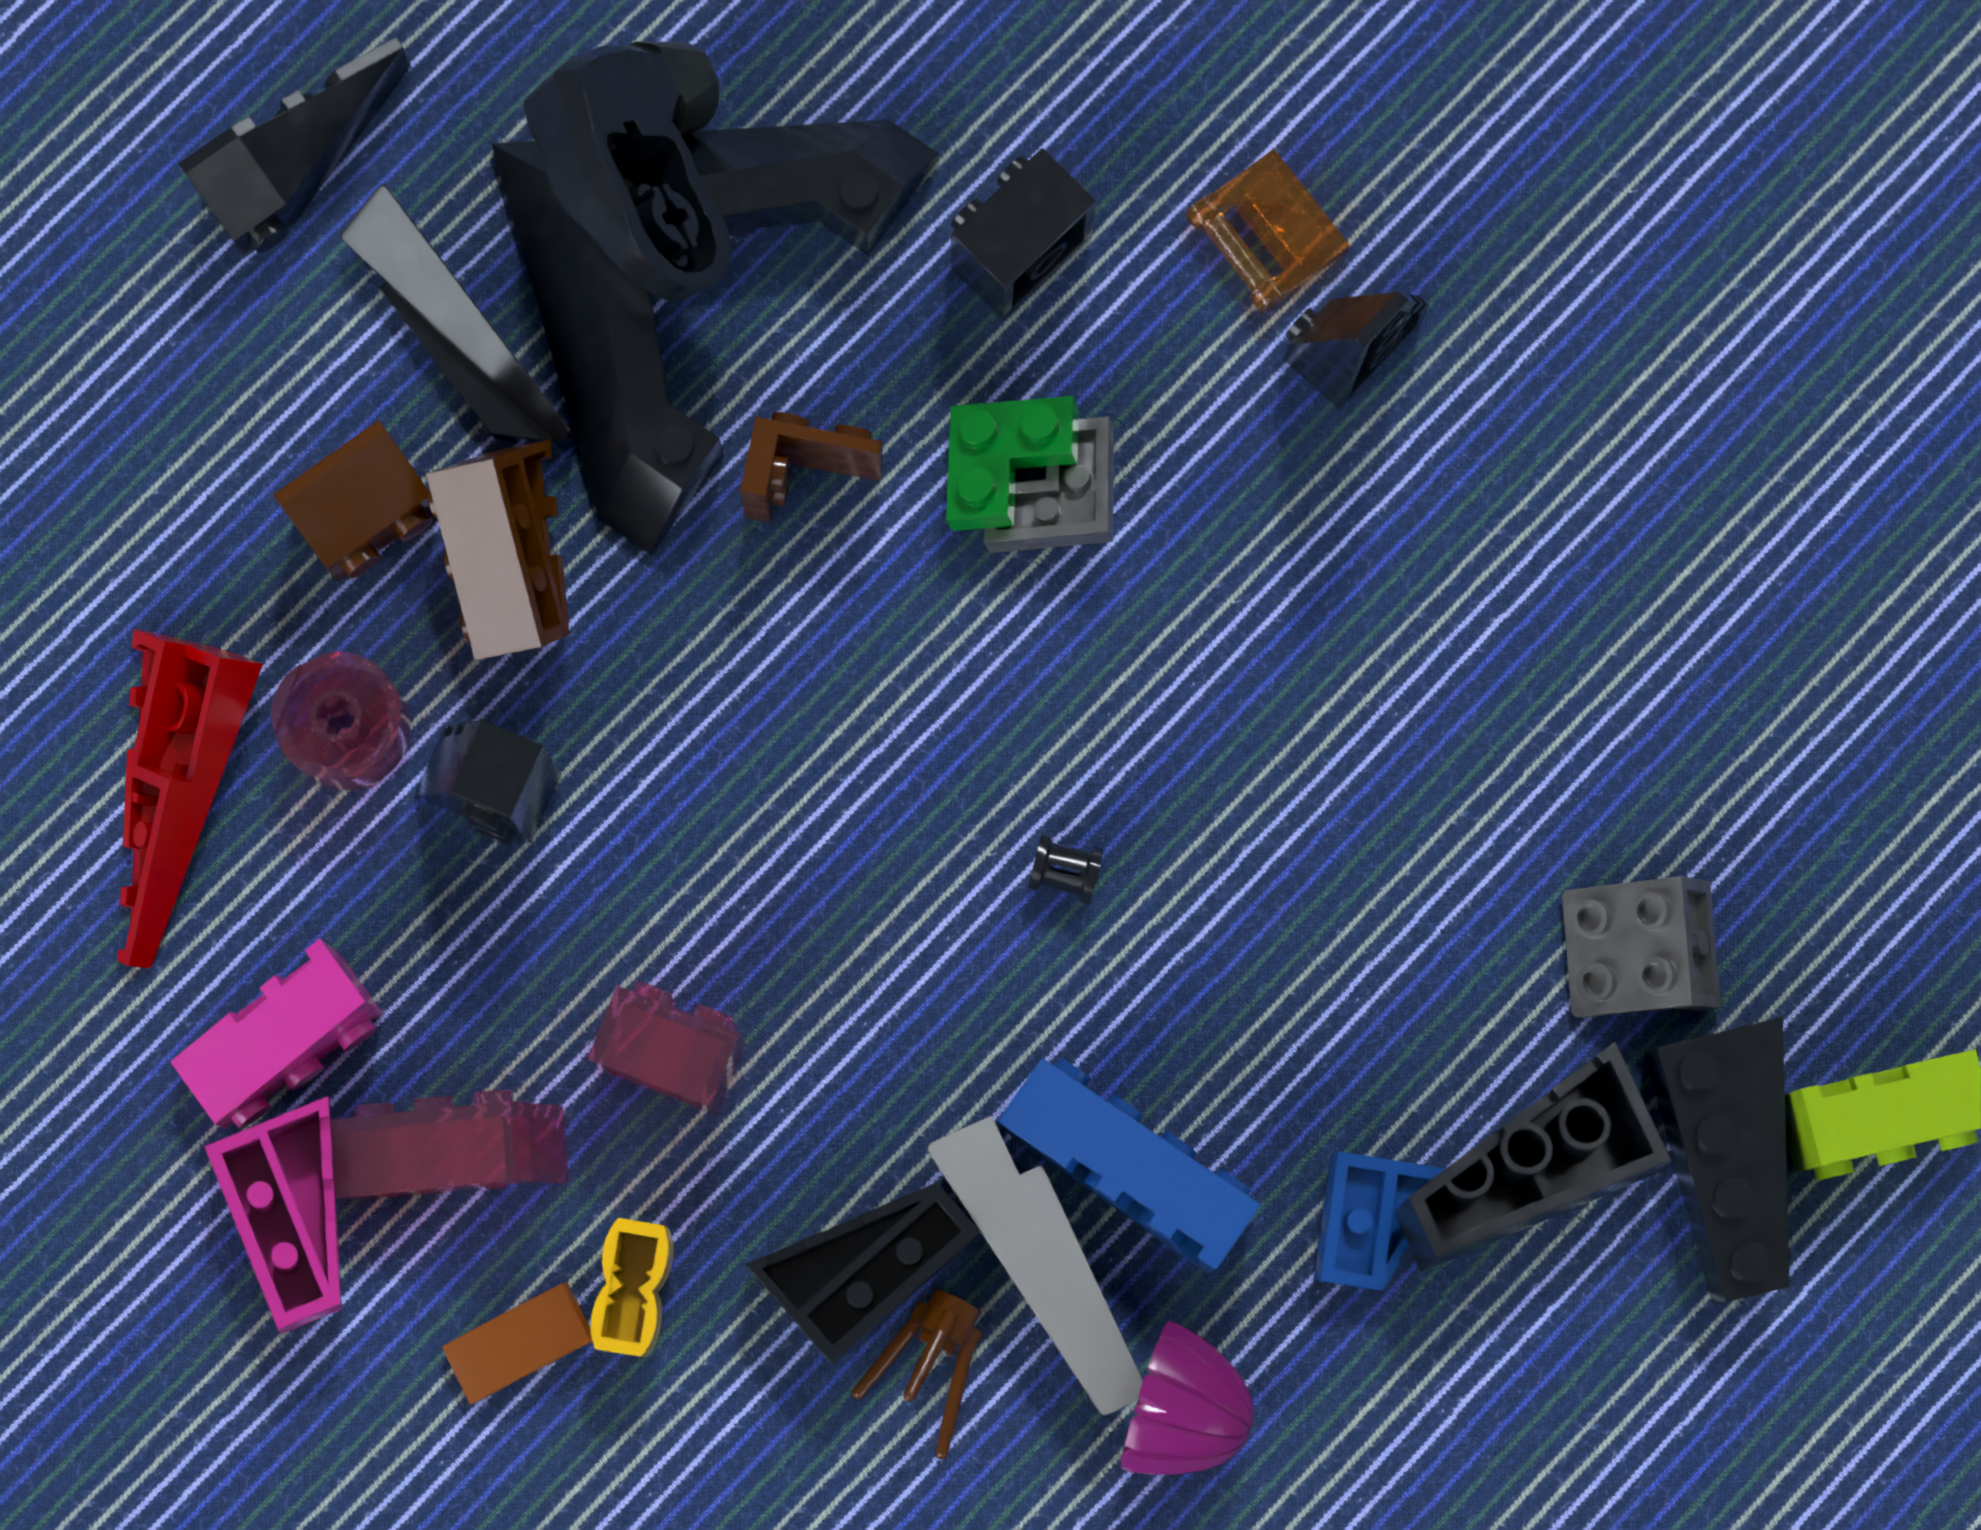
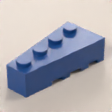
M1059 1057L1055 1064L1052 1065L1041 1058L997 1121V1126L1207 1274L1216 1271L1261 1206L1260 1203L1248 1196L1251 1190L1224 1170L1219 1168L1216 1173H1213L1195 1161L1194 1158L1197 1152L1171 1133L1165 1131L1163 1136L1160 1137L1140 1124L1144 1115L1123 1099L1112 1094L1109 1100L1106 1101L1088 1089L1086 1086L1091 1078L1067 1060Z

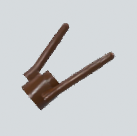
M939 1289L934 1290L928 1304L918 1300L907 1323L852 1391L853 1397L855 1399H862L920 1328L922 1330L917 1339L927 1346L903 1393L904 1399L908 1402L915 1400L939 1353L942 1352L953 1356L957 1346H959L935 1450V1455L938 1459H945L954 1434L972 1355L982 1335L981 1331L974 1328L981 1311L971 1304Z

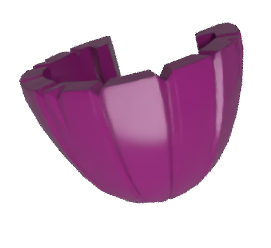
M1168 1321L1162 1330L1148 1365L1149 1375L1144 1377L1138 1401L1134 1408L1136 1415L1131 1419L1121 1458V1469L1133 1473L1178 1475L1216 1467L1239 1452L1245 1445L1250 1435V1430L1253 1427L1254 1407L1252 1396L1235 1367L1218 1349L1201 1336L1181 1324Z

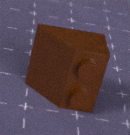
M379 420L273 494L336 581L346 574L351 579L362 575L380 560L381 556L378 552L398 537L402 542L416 537L433 521L430 516L432 512L428 502L427 487Z

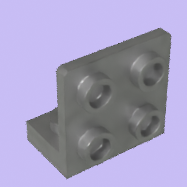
M1677 876L1572 889L1563 892L1562 900L1571 1009L1575 1017L1585 1018L1670 1008L1693 1011L1721 1009L1710 881Z

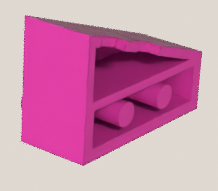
M320 938L304 950L311 960L283 980L279 975H274L260 987L263 995L237 1014L234 1012L228 1013L170 1061L215 1125L226 1129L234 1123L239 1129L250 1125L271 1108V1105L266 1100L287 1084L291 1090L303 1086L323 1070L324 1067L320 1063V1059L338 1046H341L344 1051H349L376 1031L372 1021L382 1015L383 1011L342 955Z
M327 1096L204 1146L277 1329L281 1334L342 1309L331 1105Z

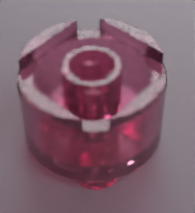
M330 652L320 655L321 657L312 659L302 666L301 664L298 665L282 680L272 703L271 721L282 752L300 772L321 786L336 790H356L376 786L394 770L408 746L411 731L410 714L407 702L401 692L379 666L357 654ZM348 709V713L354 718V723L350 728L342 727L337 734L329 725V721L332 716L343 717Z

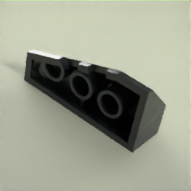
M396 37L334 70L324 83L325 90L316 95L312 93L301 94L298 90L281 99L279 105L281 109L272 119L256 126L251 118L248 117L231 126L179 163L203 203L244 258L255 250L257 253L269 251L288 234L287 228L298 220L411 68L404 47Z
M1390 292L1331 299L1318 314L1310 307L1302 313L1285 334L1291 342L1288 344L1284 361L1336 408L1340 409L1423 321L1429 304L1420 296L1403 292Z

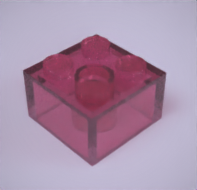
M636 981L633 991L616 986L587 1059L599 1070L718 1116L746 1045L740 1033L735 1031L737 1024L733 1022L734 1018L698 1004L694 1014H689L675 1008L677 1001L672 998V994L640 981Z

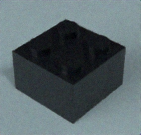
M1041 148L1029 161L1023 155L1015 159L997 179V184L1000 188L984 203L978 198L971 201L958 213L951 223V226L955 229L951 233V269L1002 320L1092 236L1096 200L1044 148Z

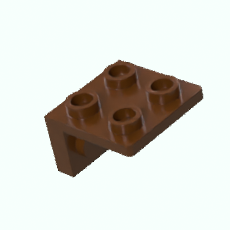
M774 412L772 413L771 420L755 417L740 488L745 518L770 523L773 506H785L791 479V469H788L789 464L881 481L883 473L882 442L872 440V432L851 425H836L834 432L811 428L809 427L810 421L808 419L790 413Z

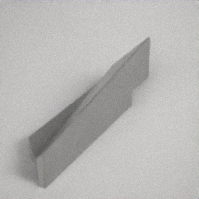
M992 1115L928 1145V1153L1098 1411L1102 1415H1108L1138 1401L1143 1380L1043 1165L1019 1175Z

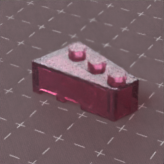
M512 1090L473 1093L474 1105L453 1107V1097L414 1099V1111L394 1113V1103L355 1106L354 1118L331 1120L335 1198L376 1199L438 1194L452 1190L486 1187L487 1190L507 1188V1185L522 1183H547L548 1185L568 1183L564 1108L559 1105L513 1101Z

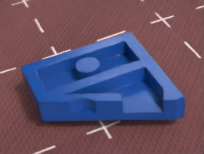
M1340 1151L1331 1152L1314 1281L1371 1290H1383L1399 1267L1401 1255L1409 1246L1394 1212L1410 1195L1444 1171L1445 1168Z

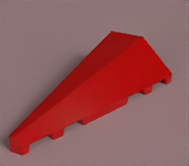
M134 629L132 648L143 652L141 686L130 688L129 705L140 709V719L135 746L133 749L127 750L123 847L133 850L132 886L121 887L120 905L130 908L131 916L125 949L118 950L117 961L131 967L151 968L263 664L231 651Z

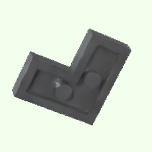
M1108 416L1079 419L1077 464L1046 466V480L1015 482L1014 526L984 529V544L990 553L1113 542L1114 427Z

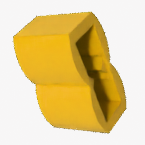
M618 1218L611 1226L606 1236L602 1253V1268L607 1284L600 1291L591 1315V1337L595 1349L647 1357L655 1347L661 1332L663 1317L662 1304L658 1292L670 1274L674 1255L673 1239L668 1227Z

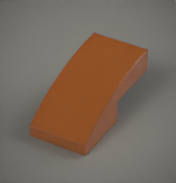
M564 1282L443 1345L442 1349L469 1404L472 1405L531 1373L555 1363L593 1341L591 1328L568 1282Z

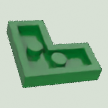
M1074 396L951 406L946 521L952 531L1014 526L1016 469L1077 464L1079 406Z

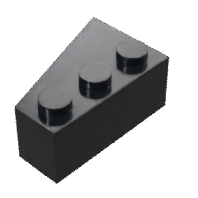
M934 1183L833 1228L809 1236L793 1245L748 1262L745 1265L828 1361L835 1365L981 1235V1232L938 1183Z

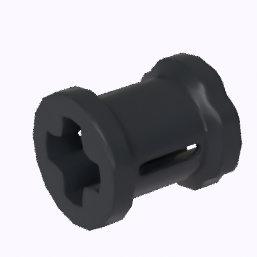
M1042 833L1028 889L1038 891L1041 886L1079 895L1081 903L1090 905L1104 849L1094 847L1088 852L1052 842L1051 835ZM1054 864V865H1058V866H1062V867H1066V868L1078 870V871H1080L1081 873L1077 874V873H1073V872H1069V871H1065V870L1053 868L1051 865Z

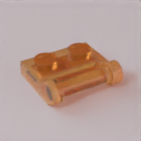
M1275 149L1271 150L1217 191L1200 199L1185 214V217L1196 231L1203 229L1249 287L1252 291L1249 299L1260 313H1264L1277 305L1345 255L1350 247L1349 243ZM1235 206L1285 271L1271 277L1225 218L1224 213Z

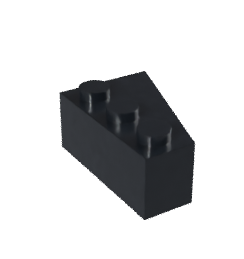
M477 720L466 722L465 726L455 724L454 728L449 725L444 727L415 792V796L469 819L468 824L477 828L476 833L499 844L511 847L514 838L531 844L561 773L543 745L486 721Z

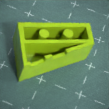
M1976 1049L1873 1074L1868 1073L1855 1076L1847 1080L1822 1086H1811L1785 1094L1786 1142L1794 1172L1814 1169L1816 1181L1855 1172L1852 1159L1876 1154L1879 1166L1916 1158L1917 1154L1914 1145L1938 1139L1941 1152L1980 1143L1976 1130L1981 1129V1067Z

